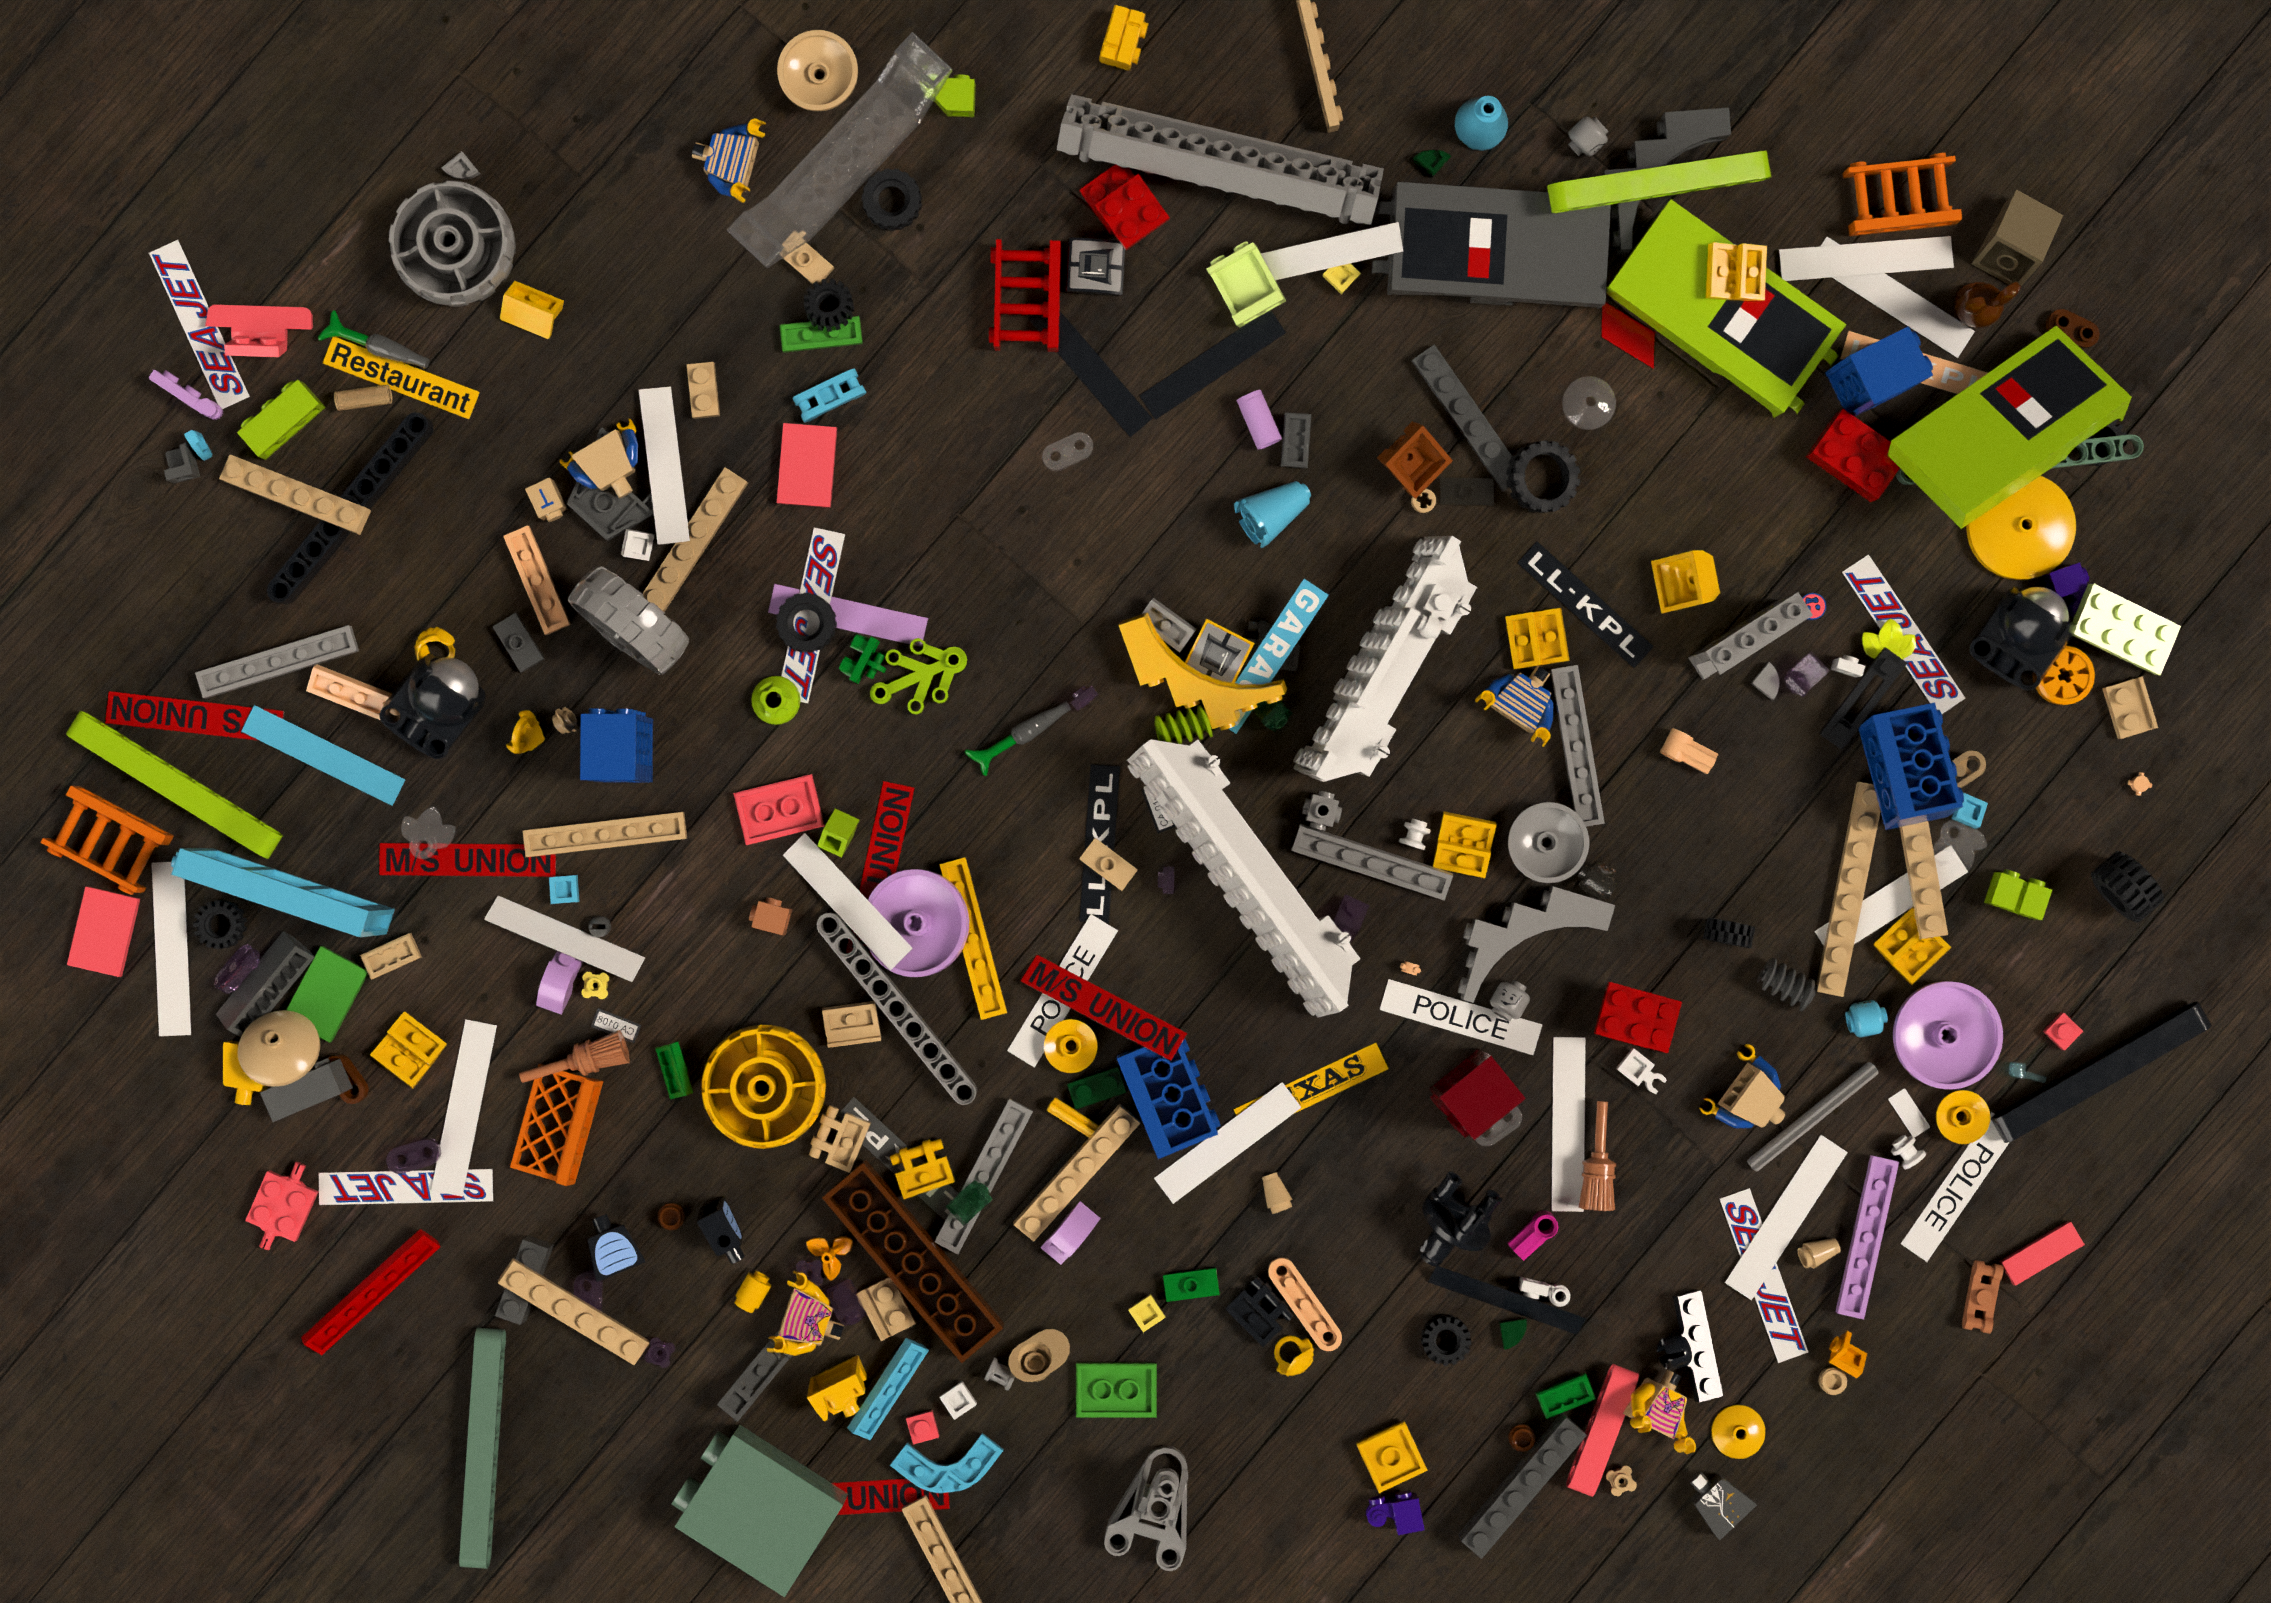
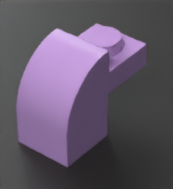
M557 951L552 962L549 961L542 977L536 1006L562 1015L572 995L573 982L583 961Z
M1079 1202L1044 1242L1041 1249L1061 1265L1087 1238L1100 1220V1217L1082 1202Z

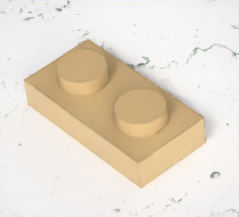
M715 363L687 364L692 418L720 416Z

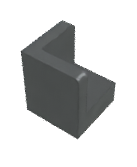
M187 443L179 444V449L166 452L169 469L164 470L166 481L175 484L200 477L194 450Z

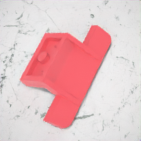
M212 305L208 309L205 326L231 327L232 340L224 345L225 356L280 357L287 351L288 329H313V315L305 307Z

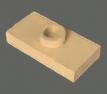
M795 232L776 251L778 255L812 284L817 281L820 285L822 283L821 280L826 279L835 269L834 266Z
M1094 838L1079 858L1121 891L1138 870L1096 838Z
M411 933L360 955L371 980L422 958Z

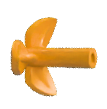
M840 1236L835 1238L832 1248H829L826 1239L818 1237L806 1241V1246L813 1255L822 1256L823 1273L832 1281L838 1276L841 1269V1263L835 1257L836 1254H848L853 1246V1240L847 1236Z

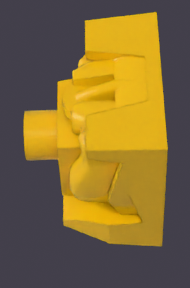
M1703 550L1689 551L1651 561L1661 614L1712 602L1720 594L1713 556Z
M859 1356L852 1357L810 1378L807 1399L823 1421L828 1419V1412L834 1415L843 1411L845 1417H850L860 1410L857 1405V1397L865 1394L863 1381L867 1380V1374Z

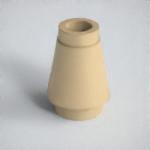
M1277 1172L1262 1177L1267 1209L1270 1208L1272 1214L1291 1208L1292 1204L1290 1201L1293 1199L1280 1177H1278Z
M1831 1238L1803 1243L1802 1247L1798 1248V1256L1805 1268L1811 1267L1814 1269L1840 1253L1841 1250L1837 1240Z

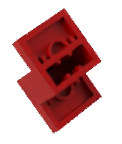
M1115 164L1079 190L1110 235L1114 234L1125 250H1128L1170 220V217L1140 175L1137 174L1135 176L1129 167L1124 168Z
M1608 981L1594 1034L1668 1053L1682 1002Z

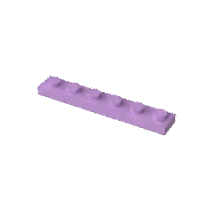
M1870 1155L1835 1312L1838 1314L1860 1319L1865 1317L1898 1170V1161Z

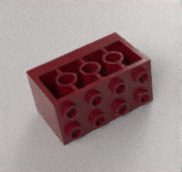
M1477 1049L1429 1088L1433 1093L1430 1099L1439 1110L1446 1114V1119L1454 1129L1464 1138L1470 1136L1473 1140L1477 1139L1526 1099L1493 1057L1481 1049Z

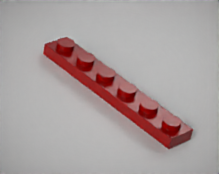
M419 1229L301 1337L303 1344L322 1356L441 1247L438 1240L422 1229Z

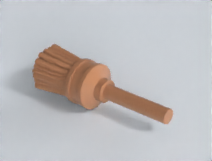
M618 1030L593 1042L586 1040L581 1044L576 1043L574 1044L573 1053L567 1055L566 1059L520 1072L519 1076L522 1083L567 1069L572 1071L578 1070L583 1076H586L592 1072H599L600 1068L630 1063L629 1050L621 1030Z
M1597 1101L1595 1151L1591 1152L1590 1158L1582 1161V1165H1584L1582 1177L1584 1179L1578 1207L1585 1210H1615L1613 1179L1616 1178L1614 1174L1616 1163L1608 1159V1153L1605 1152L1608 1101Z

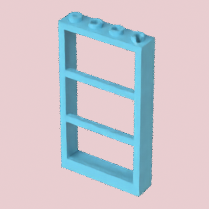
M180 848L179 852H176V857L173 856L171 867L173 868L171 875L357 937L387 934L395 911L394 908L214 848Z

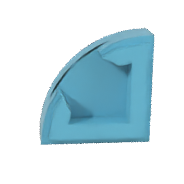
M190 430L184 434L193 450L202 460L205 461L213 457L202 433Z

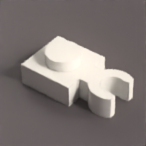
M1631 1048L1616 1068L1637 1086L1644 1081L1646 1088L1654 1094H1657L1658 1091L1653 1088L1652 1081L1657 1078L1664 1083L1667 1081L1662 1074L1652 1073L1651 1069L1655 1065L1634 1048Z

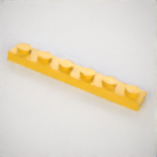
M966 857L939 864L942 876L958 889L967 906L969 932L962 951L980 1018L983 1020L1005 1014L1007 1009Z

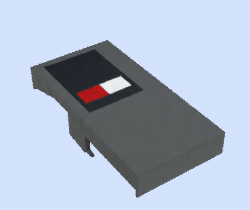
M1408 182L1396 183L1391 190V202L1381 201L1376 204L1375 215L1388 214L1390 215V224L1399 222L1403 252L1389 254L1388 261L1376 260L1372 262V274H1388L1387 295L1471 297L1470 303L1512 305V302L1597 307V309L1605 305L1611 205L1552 213L1548 192Z

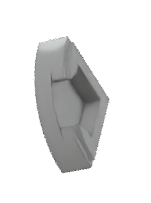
M462 151L441 167L451 177L461 180L472 179L480 174Z
M1768 662L1751 684L1771 700H1774L1778 693L1779 677L1774 666Z

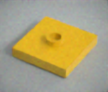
M1404 1420L1356 1442L1379 1493L1428 1471Z

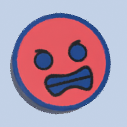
M1817 593L1804 595L1802 599L1813 614L1807 620H1815L1823 616L1826 611L1824 598Z

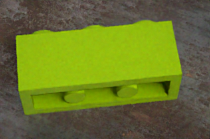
M300 380L287 383L281 390L282 394L275 400L270 399L261 407L262 411L255 417L247 418L241 424L242 428L237 432L253 452L264 460L269 458L326 408L308 386Z

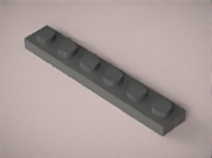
M1434 344L1412 359V363L1501 491L1504 492L1508 489L1506 480H1509V475H1506L1507 467L1511 465L1510 459L1512 455Z

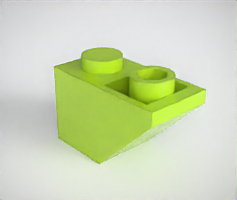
M931 73L927 74V77H921L922 89L947 116H975L976 84L974 79H970V76L958 74L954 75V78H943L942 74Z

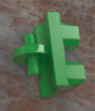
M856 634L850 647L861 652L862 655L858 662L844 657L839 670L849 676V680L859 684L868 666H870V669L866 676L871 679L874 678L877 671L885 674L887 669L881 666L884 655L877 653L874 661H871L880 641L873 637L869 639Z

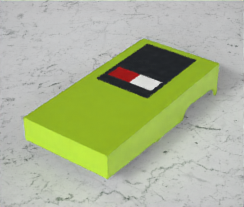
M1670 199L1606 288V294L1713 373H1718L1730 380L1765 406L1774 418L1784 413L1788 406L1798 414L1805 403L1796 395L1822 358L1830 366L1833 365L1838 354L1830 347L1846 324L1767 267L1765 300L1740 301L1706 298L1708 244L1713 242L1733 243Z
M2055 326L1891 441L1888 456L1962 529L2066 459L2068 454L2077 445L2116 419H2119L2120 422L2123 421L2132 397L2060 328Z

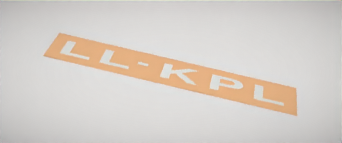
M1848 331L1840 359L1843 360L1849 355L1880 340ZM1923 353L1932 363L1933 376L1921 382L1922 384L1959 394L1988 373Z

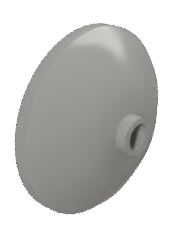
M1553 802L1538 803L1521 812L1513 822L1508 836L1509 854L1517 869L1528 878L1543 883L1560 882L1574 875L1585 862L1589 850L1588 831L1581 817L1569 807ZM1545 837L1551 840V845L1547 848L1542 845V839Z

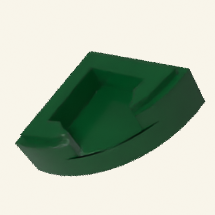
M1428 150L1417 154L1413 161L1433 178L1451 158V155L1441 150Z
M1526 1318L1499 1322L1504 1350L1514 1347L1521 1341L1527 1328Z

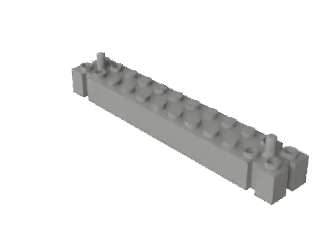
M1073 94L1070 96L1067 110L1061 122L1057 150L1069 155H1078L1080 152L1079 159L1083 162H1088L1091 158L1094 161L1109 162L1124 168L1130 167L1149 174L1155 173L1167 176L1174 180L1193 182L1199 186H1209L1225 192H1235L1254 199L1260 198L1279 205H1289L1304 211H1314L1330 217H1339V222L1347 224L1349 219L1359 224L1371 225L1384 168L1367 164L1359 167L1352 165L1353 161L1111 103L1102 102L1101 105L1091 103L1092 99Z

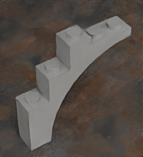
M1550 886L1549 890H1544L1540 901V905L1544 906L1542 911L1512 902L1510 907L1506 906L1502 916V922H1505L1504 928L1473 919L1472 924L1467 923L1463 938L1467 939L1466 945L1476 948L1474 952L1470 951L1466 961V967L1469 968L1467 978L1462 977L1458 988V993H1461L1460 999L1474 1003L1481 983L1493 965L1507 951L1529 937L1544 931L1563 927H1590L1608 931L1615 905Z

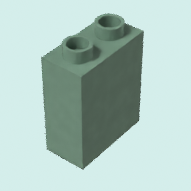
M739 1425L731 1438L718 1431L700 1458L713 1466L705 1480L701 1484L689 1476L672 1502L673 1506L684 1512L675 1528L785 1597L839 1513L848 1493Z

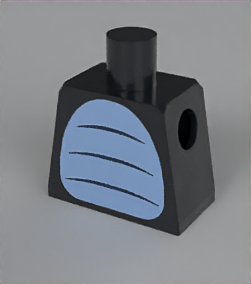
M723 1196L701 1207L697 1223L716 1256L726 1254L731 1264L742 1260L745 1257L740 1247L743 1233L725 1197Z
M607 1214L592 1219L597 1235L588 1238L587 1242L596 1282L645 1263L644 1257L624 1225L612 1228Z

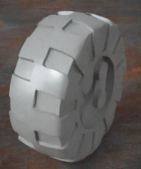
M459 181L433 182L417 189V193L409 199L406 198L396 210L397 216L393 225H390L389 230L391 259L401 279L419 296L436 304L451 307L468 306L469 303L477 300L483 301L496 292L495 289L499 284L505 282L513 267V256L516 253L515 234L504 209L492 196L482 189ZM455 237V243L450 247H445L448 239Z
M595 566L587 572L577 583L568 598V602L597 629L607 641L658 675H664L678 661L689 643V637L686 633L682 631L681 627L674 620L665 616L664 611L654 603L647 601L641 592L632 585L626 584L617 574L602 566Z

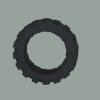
M1538 441L1521 447L1516 451L1517 454L1512 456L1510 459L1511 465L1507 467L1506 475H1509V480H1506L1507 487L1512 491L1510 493L1511 497L1518 501L1517 504L1520 507L1527 508L1530 512H1553L1568 505L1570 498L1575 497L1577 493L1575 489L1580 484V479H1578L1580 469L1575 464V461H1577L1573 454L1570 455L1567 447L1560 446L1555 441ZM1540 454L1552 457L1559 465L1562 474L1558 492L1548 499H1539L1533 496L1525 482V469L1529 461Z

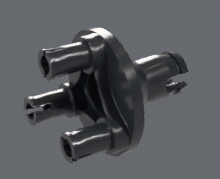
M1448 1172L1440 1185L1433 1188L1422 1205L1423 1214L1429 1225L1433 1228V1231L1420 1248L1422 1252L1421 1258L1431 1266H1439L1455 1246L1468 1251L1484 1249L1491 1238L1490 1229L1487 1224L1491 1220L1493 1211L1502 1202V1197H1499L1500 1195L1497 1192L1488 1190L1478 1206H1470L1462 1199L1453 1195L1458 1186L1461 1185L1462 1179L1456 1173Z

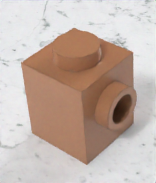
M766 897V901H758L757 906H752L749 920L753 921V928L786 935L792 909L781 906L782 901Z

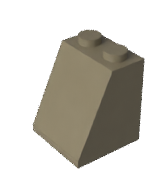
M2016 189L2003 205L1977 252L1972 265L2009 285L2018 282L2022 286L2043 262L2063 215Z

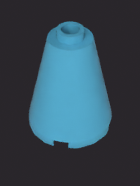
M1481 96L1469 99L1459 108L1455 117L1454 127L1457 137L1472 150L1484 151L1494 148L1502 141L1508 129V118L1498 99L1493 96Z
M1294 481L1241 498L1234 503L1235 513L1241 512L1243 519L1239 523L1254 544L1261 543L1260 547L1263 548L1310 504L1309 498L1311 493L1304 483L1300 484L1298 481Z

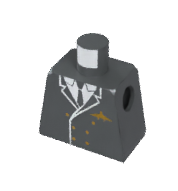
M1699 1471L1689 1480V1483L1698 1491L1691 1498V1501L1719 1540L1757 1506L1749 1496L1719 1474H1716L1709 1480Z

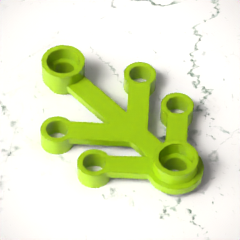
M920 638L912 640L910 649L914 654H926L940 660L931 665L903 656L898 650H889L885 657L888 664L892 666L899 665L915 672L889 684L882 682L874 684L870 689L871 699L877 704H885L890 701L893 693L919 682L914 698L908 702V710L912 714L918 715L924 710L923 702L933 676L944 671L939 687L932 692V698L939 704L945 703L949 697L948 690L954 674L964 670L967 665V656L962 649L949 647L943 651L926 644ZM916 642L923 644V649L919 652L913 648ZM891 653L899 655L897 662H890L889 656ZM950 656H958L959 661L956 665L949 663ZM883 688L885 690L883 698L876 696L877 689ZM942 690L945 692L943 700L936 699L935 694L937 691ZM918 701L921 704V708L915 712L911 709V704Z

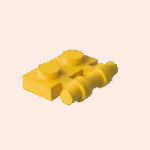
M941 1138L934 1141L929 1139L923 1141L922 1145L911 1149L905 1147L899 1149V1153L890 1155L893 1166L903 1163L905 1168L904 1171L895 1174L903 1199L955 1182L947 1156L936 1159L934 1153L944 1149ZM926 1155L928 1163L913 1167L912 1159Z

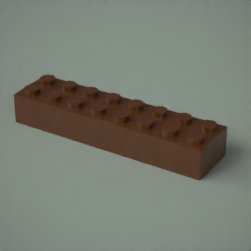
M867 1160L822 1197L961 1363L1003 1329L1004 1322L939 1245L935 1243L934 1239Z

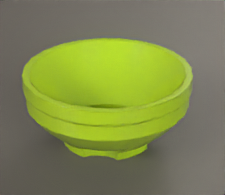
M771 676L759 682L752 693L751 699L756 715L762 721L774 725L784 724L794 718L801 702L800 693L795 684L789 679L780 676ZM771 692L779 693L782 699L781 704L776 708H771L766 703V697Z

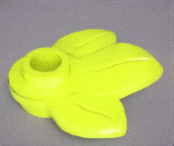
M1888 619L1881 627L1879 635L1864 632L1862 635V645L1865 653L1871 658L1875 659L1882 649L1886 647L1904 660V658L1913 653L1916 639L1915 635L1912 634L1903 635L1900 625L1893 619Z

